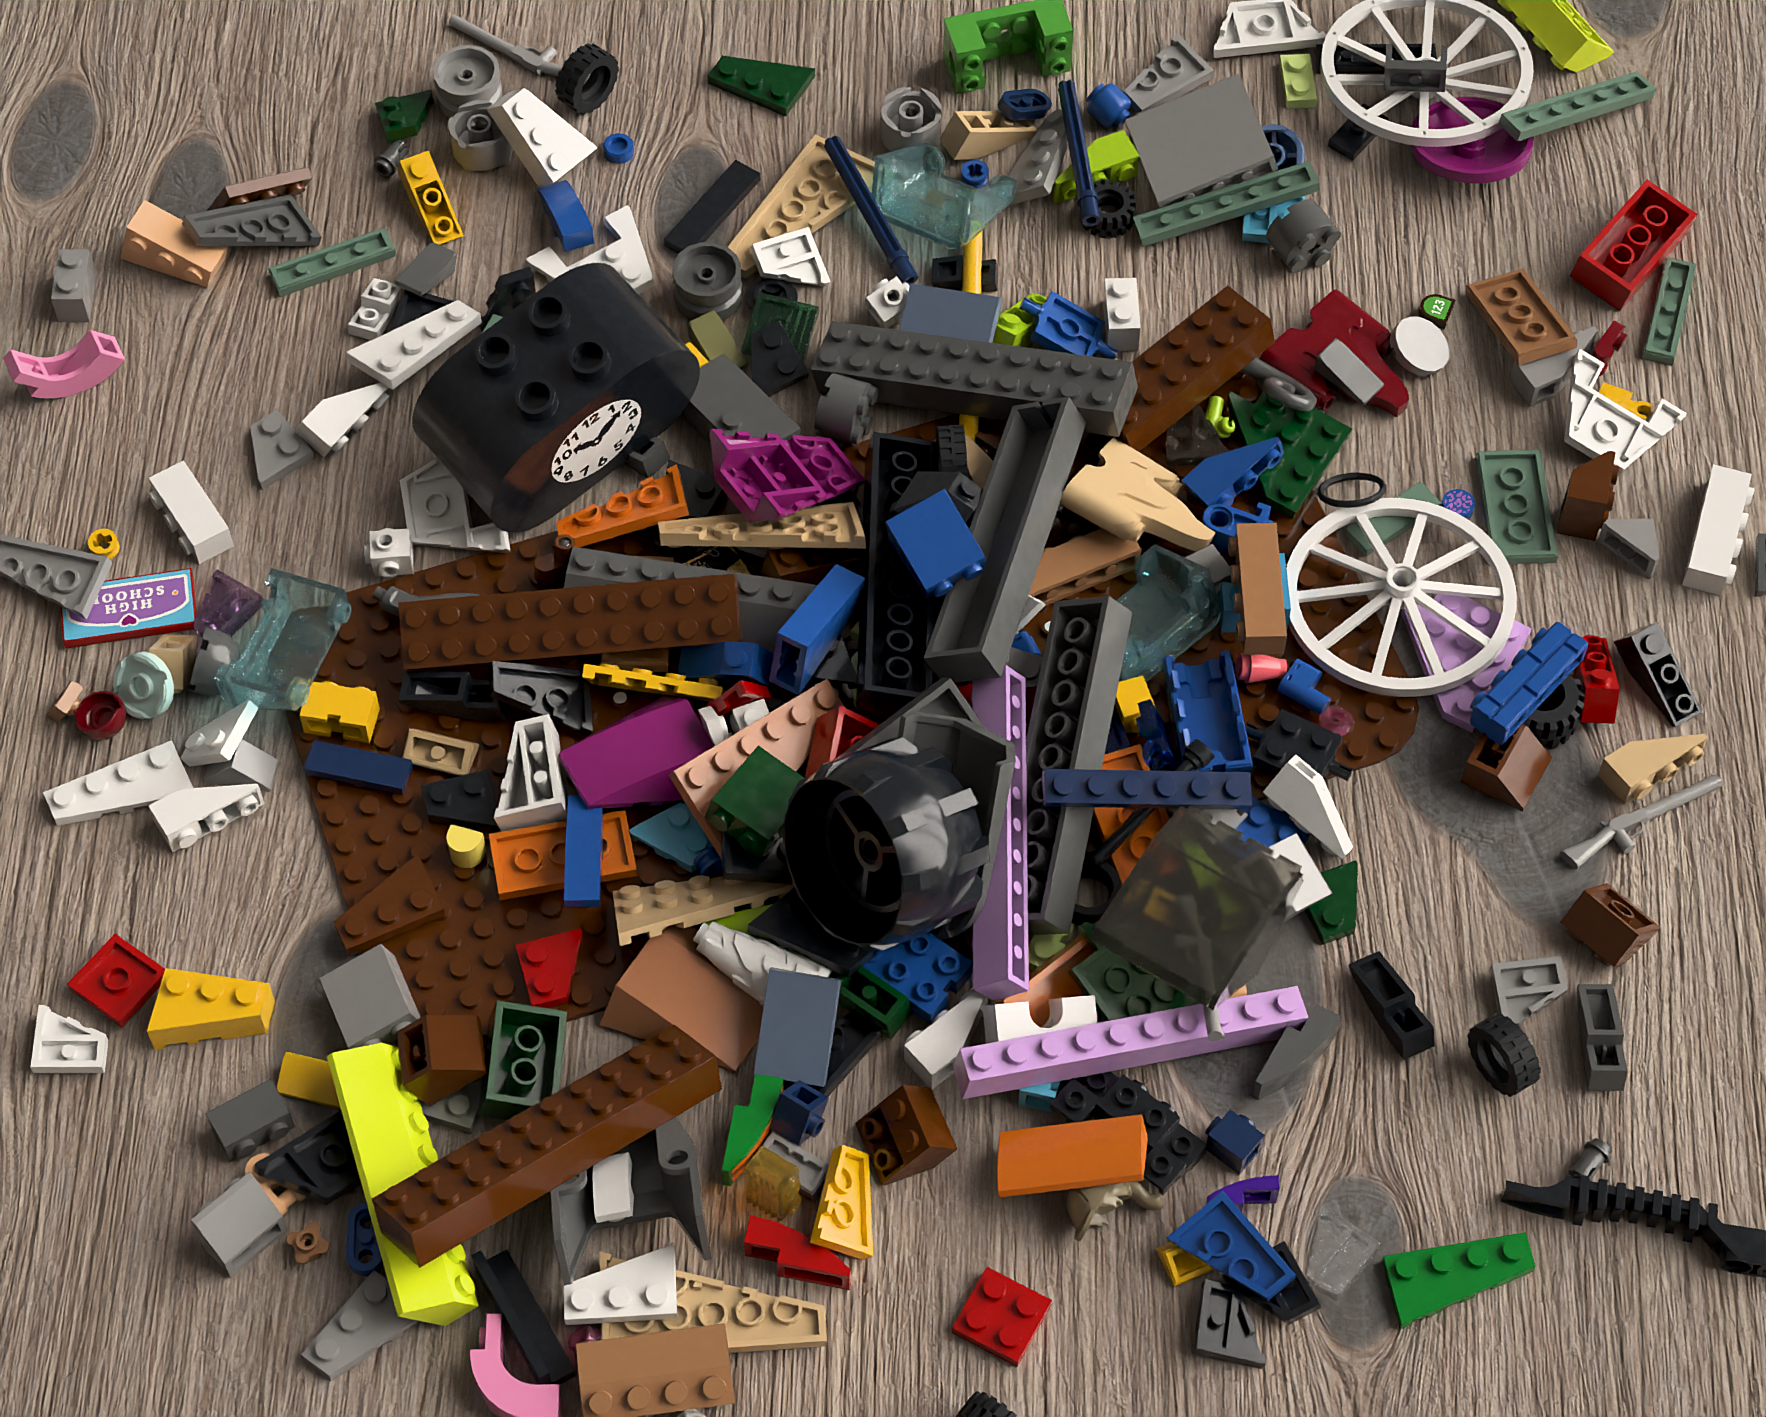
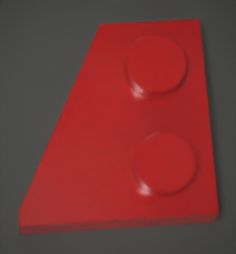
M741 680L720 697L710 701L706 707L711 706L718 716L723 715L725 722L728 723L730 722L729 717L732 709L761 699L767 702L772 699V696L767 686ZM698 713L697 715H698L699 720H700V722H701V724H702L700 715H699V713Z
M581 928L515 945L531 1006L551 1008L568 1003L571 980L575 975L580 944L582 945L583 942Z

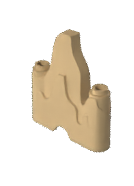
M1115 437L1100 450L1098 454L1100 460L1097 466L1085 465L1072 478L1063 491L1059 503L1128 542L1130 540L1137 542L1143 532H1148L1181 547L1199 551L1209 546L1215 535L1213 530L1197 520L1188 507L1177 498L1184 486L1179 482L1180 479L1177 475Z

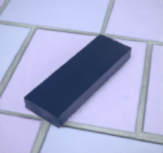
M314 740L304 766L305 775L403 795L413 763L410 759Z

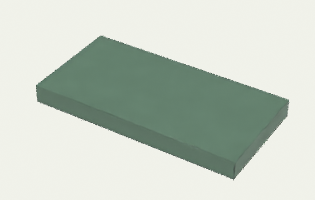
M1541 449L1477 451L1475 460L1486 534L1501 550L1508 564L1556 563L1558 554Z

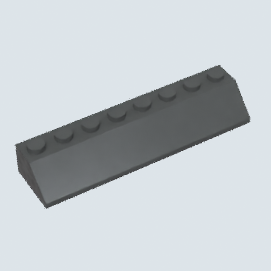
M573 547L566 571L564 588L736 574L738 577L743 642L757 643L773 653L774 656L778 631L818 585Z

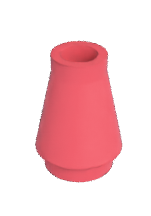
M1238 653L1236 658L1237 680H1244L1245 683L1283 679L1287 673L1286 659H1278L1268 655H1243V653Z

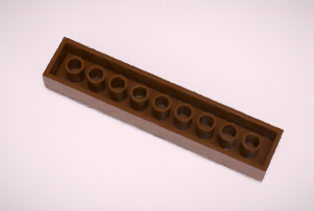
M736 574L398 602L403 668L410 671L490 664L492 661L517 662L681 648L724 641L743 642L738 577Z
M676 1025L662 1030L657 1035L633 1047L610 1062L603 1064L598 1069L572 1082L565 1088L544 1098L539 1103L513 1116L492 1130L483 1133L473 1141L452 1151L440 1160L419 1170L407 1179L372 1198L381 1233L419 1268L722 1090L716 1055Z

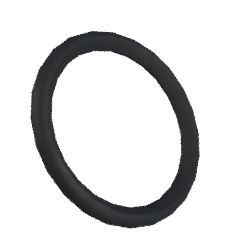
M1345 473L1325 480L1318 488V497L1325 504L1334 507H1360L1371 504L1383 497L1386 492V484L1380 477L1373 474ZM1347 480L1372 481L1380 487L1376 494L1359 500H1335L1324 494L1328 486Z

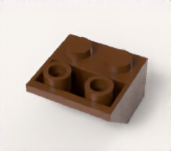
M1608 451L1572 470L1561 506L1557 528L1558 534L1592 541L1596 540L1598 531L1602 529L1603 523L1608 519L1609 511L1612 510L1615 492H1613V485H1616L1619 473V466L1614 465L1616 452Z
M1524 724L1503 745H1498L1487 737L1486 733H1482L1466 762L1461 783L1523 812L1552 757Z
M424 1015L397 1031L403 1087L429 1106L487 1074L481 1019L477 1015Z
M902 1085L855 1123L881 1185H888L930 1170L957 1150V1146L931 1087Z

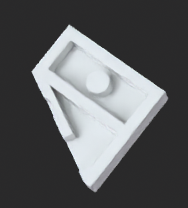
M809 227L754 243L750 247L761 277L821 287L827 286L830 283Z
M247 700L198 729L187 739L185 743L186 749L180 759L189 767L230 761L258 707L250 700Z
M38 1005L31 1070L33 1073H105L109 1040L106 1034L96 1029L85 1028L77 1020L70 1017L64 1018L51 1012L49 1007Z

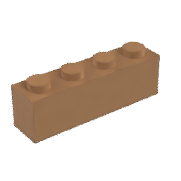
M1237 523L1235 536L1229 537L1228 543L1229 557H1235L1236 564L1231 565V584L1237 585L1238 593L1233 595L1234 613H1240V621L1236 622L1235 629L1236 642H1242L1243 655L1284 654L1287 631L1277 523Z
M1101 527L1086 535H1077L1059 546L1045 548L1029 595L1049 605L1137 569L1140 566L1141 548L1137 542L1133 540L1129 542L1127 540L1124 541Z

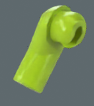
M1212 396L1208 401L1204 423L1216 437L1228 438L1235 430V423L1233 420L1228 422L1229 417L1221 416L1224 400L1219 396Z

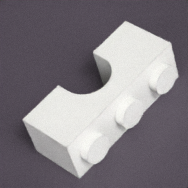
M1095 995L1049 999L1050 1015L1048 1021L1042 1027L1037 1026L1032 1021L1028 1001L983 1006L986 1044L1097 1023Z

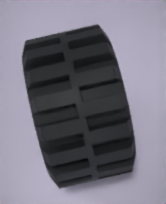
M1573 671L1545 700L1553 706L1554 710H1535L1523 723L1530 729L1544 748L1548 746L1550 749L1558 747L1559 742L1562 744L1566 743L1570 735H1573L1577 728L1584 707L1585 693L1581 690V681L1573 679Z

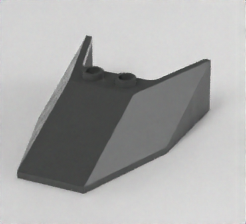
M676 1117L612 1154L629 1152L632 1161L633 1216L626 1217L617 1222H596L593 1201V1166L550 1191L554 1244L564 1286L572 1284L591 1234L596 1230L671 1217L677 1220L704 1261L712 1259L694 1142Z

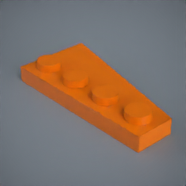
M677 464L666 469L668 474L654 480L651 476L640 481V488L627 494L619 491L611 495L607 503L600 507L592 504L556 521L558 536L563 534L571 536L575 541L574 547L581 548L633 531L643 530L657 525L661 521H671L688 516V507Z

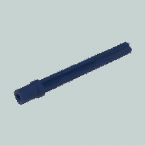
M1062 80L1058 84V92L1077 189V205L1080 208L1083 225L1095 226L1101 220L1098 208L1099 200L1098 194L1094 189L1075 83L1072 80Z
M833 136L826 139L824 148L884 252L888 265L894 270L902 284L904 282L909 285L910 283L913 284L917 281L918 275L909 261V256L902 249L840 137Z

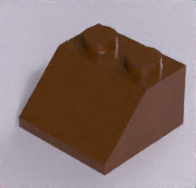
M1608 883L1584 890L1560 921L1567 928L1566 932L1573 940L1588 945L1594 950L1593 955L1598 961L1613 967L1626 963L1661 928Z

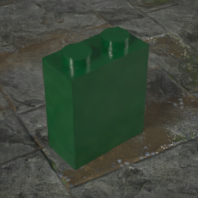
M758 745L713 797L705 818L716 829L724 831L736 839L744 849L754 852L762 858L782 834L785 814L789 804L788 800L799 780L804 779V777Z

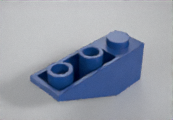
M1278 437L1204 459L1182 479L1187 494L1204 510L1213 504L1231 506L1234 498L1243 490L1250 489L1256 483L1260 474L1267 468L1271 469L1279 463L1284 454L1281 441Z

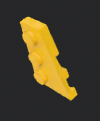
M845 1145L833 1149L810 1243L861 1260L873 1256L869 1154Z

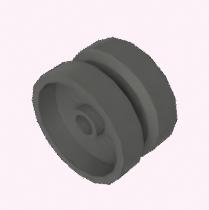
M716 242L693 244L678 254L673 262L672 270L674 301L678 310L691 320L712 310L717 313L721 320H726L733 315L742 303L741 264L737 255L728 247Z

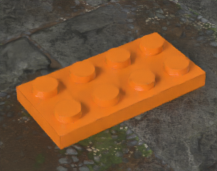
M1140 744L1105 754L1102 770L1150 771ZM1094 807L1093 818L1103 843L1137 808ZM1156 808L1109 857L1112 867L1121 879L1122 892L1184 873L1188 869L1165 808Z
M626 811L603 814L601 882L637 876V869ZM567 820L489 834L500 900L564 889Z

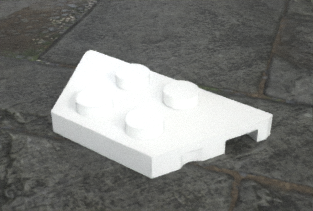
M1292 0L1232 2L1229 4L1226 19L1222 23L1217 43L1214 45L1213 58L1316 47V44L1324 43L1326 34L1323 31L1318 33L1311 26V19L1304 12H1301Z

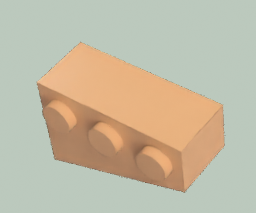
M144 200L126 228L120 259L207 288L224 262L228 246H197L183 227V220Z

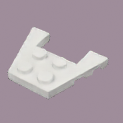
M628 205L604 217L606 227L616 237L617 241L569 267L564 265L550 246L526 258L527 267H530L534 273L538 271L545 275L549 282L578 266L590 263H606L614 267L638 294L654 286L647 257Z
M1580 349L1573 358L1564 442L1592 459L1608 451L1616 452L1614 465L1619 466L1618 474H1620L1675 427L1687 413L1661 399L1656 404L1648 422L1592 389L1604 363Z
M434 459L400 480L406 525L410 530L413 545L499 553L511 552L508 533L497 528L494 523L473 528L468 493L440 460Z

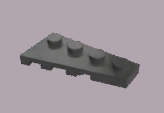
M292 195L188 214L184 216L182 222L183 227L197 246H319L322 238Z

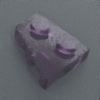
M217 569L212 576L214 581L210 593L205 594L202 602L203 608L198 613L194 623V629L201 637H203L206 627L220 630L232 637L265 604L261 594Z

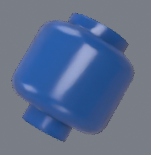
M1101 83L1086 99L1089 103L1087 106L1088 114L1105 129L1111 128L1114 125L1119 128L1126 122L1125 119L1131 116L1128 112L1131 106L1130 98L1113 83L1107 85Z

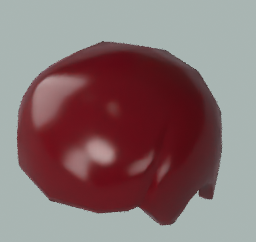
M108 691L93 692L84 698L78 709L74 711L77 723L75 727L82 734L94 740H107L120 732L125 724L126 709L124 702L117 694Z

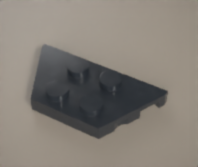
M341 1110L257 1162L254 1170L257 1175L325 1206L361 1183Z

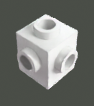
M897 276L890 281L884 279L872 289L873 293L866 297L865 307L881 328H889L895 323L901 324L910 286L906 282L902 284Z
M385 528L380 531H370V544L364 545L365 563L372 565L374 577L414 574L413 544L409 528Z

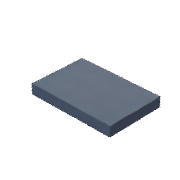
M910 283L899 330L992 343L1002 299L996 296Z
M773 967L769 969L754 1075L780 1077L792 1082L800 1080L805 1084L820 1087L826 1085L841 979Z

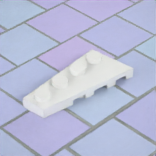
M456 300L347 351V362L393 390L482 323L481 313Z
M171 740L45 791L43 794L57 826L101 818L104 813L119 811L120 814L134 812V808L150 805L179 789H190L193 786Z

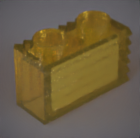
M761 1146L744 1169L747 1203H752L753 1207L758 1206L759 1211L764 1210L765 1214H770L771 1218L776 1217L777 1222L782 1221L787 1214L793 1215L802 1200L799 1194L801 1187L798 1173L799 1167L766 1147Z

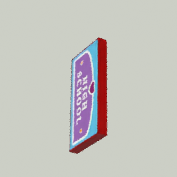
M192 568L106 580L100 589L87 620L61 607L65 649L198 629Z

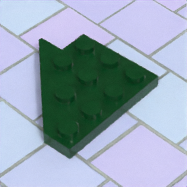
M1230 391L1226 404L1235 423L1242 447L1278 437L1284 450L1281 460L1276 466L1271 469L1267 468L1260 474L1256 484L1264 504L1271 506V509L1293 520L1350 437L1352 428L1315 408L1305 412L1287 407L1270 398L1264 391L1255 404Z
M1084 922L1078 927L1095 952L1068 972L1085 996L1095 995L1096 1011L1104 1022L1203 1003L1199 975H1196L1195 966L1188 963L1184 950L1173 949V939ZM1211 946V963L1217 996L1242 976L1221 948ZM1188 951L1189 956L1194 960L1193 952Z

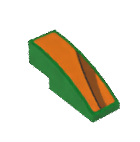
M755 1074L749 1106L734 1105L722 1166L723 1185L731 1186L753 1162L752 1158L771 1134L772 1129L769 1126L780 1094L784 1091V1078Z

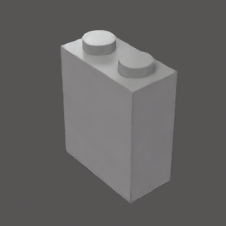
M382 944L320 977L349 1049L377 1043L390 1044L398 1039L397 1031L421 1018L395 956Z

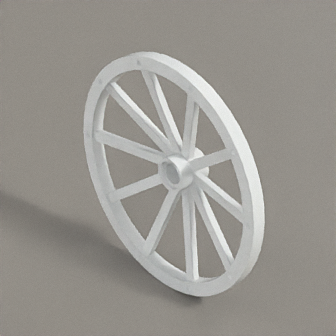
M1365 0L1346 11L1332 25L1323 43L1320 62L1321 77L1325 90L1332 102L1347 118L1363 129L1382 138L1403 144L1425 147L1466 144L1485 138L1502 129L1503 127L1499 124L1501 114L1524 107L1529 97L1534 72L1531 52L1521 33L1504 16L1475 0ZM1403 7H1425L1421 57H1414L1383 11ZM1434 8L1451 10L1476 19L1447 49V64L1485 25L1496 32L1511 49L1447 68L1445 89L1510 99L1500 110L1483 120L1446 90L1445 92L1396 91L1366 110L1349 96L1342 85H1384L1385 75L1336 74L1334 67V53L1338 45L1385 67V55L1345 37V34L1351 28L1370 16H1373L1403 60L1440 61L1441 56L1437 60L1431 57ZM1513 60L1517 61L1520 75L1517 89L1450 79ZM1410 95L1419 99L1418 128L1399 125L1378 117ZM1436 96L1470 125L1450 129H1428L1429 99Z
M1380 498L1365 506L1340 508L1319 520L1303 535L1295 546L1287 564L1291 604L1288 624L1296 641L1304 652L1327 673L1344 683L1368 692L1387 696L1416 697L1432 695L1456 688L1475 678L1494 662L1506 645L1512 631L1517 595L1513 574L1506 558L1494 541L1482 529L1458 513L1436 504L1406 498ZM1382 516L1416 518L1403 563L1396 564L1368 518ZM1426 521L1447 528L1469 542L1417 570L1413 567ZM1357 522L1386 571L1327 548L1319 543L1334 531ZM1478 551L1492 569L1499 588L1423 580ZM1310 553L1376 580V582L1297 591L1299 573ZM1380 593L1320 641L1317 640L1309 629L1299 606V603ZM1425 593L1501 600V619L1492 638L1490 639ZM1415 601L1483 649L1464 664L1444 672ZM1385 604L1390 606L1372 673L1360 670L1344 662L1327 650ZM1400 609H1406L1432 676L1420 678L1382 676Z

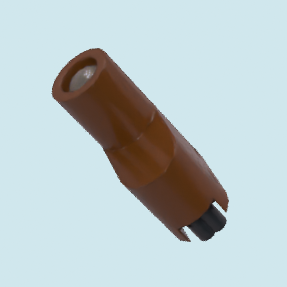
M559 535L555 539L554 553L536 559L534 578L538 582L539 588H550L565 582L572 548L575 546V541L571 536Z

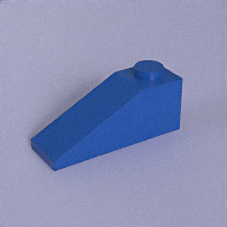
M724 641L682 647L677 674L686 676L685 681L698 682L699 678L717 680L718 684L735 685L743 680L768 686L773 653L757 643Z

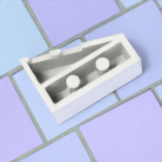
M525 88L508 92L487 109L538 186L554 183L597 149L592 142Z
M549 714L515 722L507 757V771L505 779H502L500 788L502 791L500 802L494 814V819L501 832L567 820L568 797L563 764L559 758V753L561 752L559 734Z

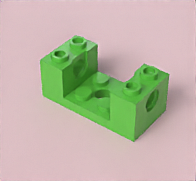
M1033 0L944 18L943 60L955 94L984 88L983 60L1020 54L1031 50L1042 77L1071 71L1073 28L1062 0Z

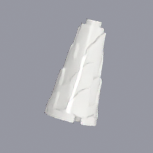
M714 921L710 926L703 923L693 939L698 944L696 948L698 952L708 958L721 972L730 977L736 986L759 1001L762 1007H764L768 973L771 967L829 977L832 970L810 961L809 958L792 951L788 952L766 940L756 939L746 933L729 929Z

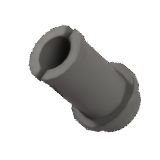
M402 140L392 141L387 150L375 158L374 169L379 175L383 177L393 175L397 171L396 166L399 164V161L409 153L407 145L401 151L399 150L404 144Z
M1597 1138L1586 1142L1584 1145V1153L1569 1170V1175H1572L1573 1178L1579 1179L1580 1175L1590 1176L1591 1181L1602 1164L1608 1163L1611 1160V1148L1604 1141Z

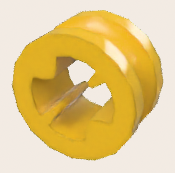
M98 529L91 533L88 538V546L92 554L112 559L119 552L120 545L116 534L112 530ZM105 541V543L109 544V547L103 549L98 543Z

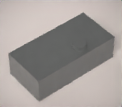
M724 353L700 367L697 388L681 415L709 443L711 429H722L723 435L732 436L735 435L736 431H747L750 433V437L764 438L766 433L778 434L783 440H790L792 435L801 436V428Z

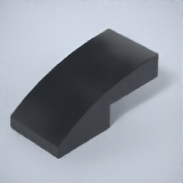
M963 255L933 258L932 286L962 291ZM996 259L983 260L981 267V292L998 291Z

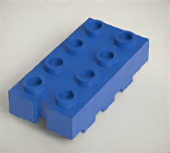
M1230 650L1220 651L1219 659H1210L1204 664L1195 666L1174 663V656L1163 657L1161 671L1179 764L1184 760L1185 748L1194 739H1198L1214 754V759L1205 768L1200 767L1198 771L1250 772L1251 778L1253 763Z
M931 933L911 941L902 942L882 951H874L873 957L863 965L864 968L907 996L912 1013L930 1025L933 1019L947 1007V993L950 989L957 994L973 972V962Z

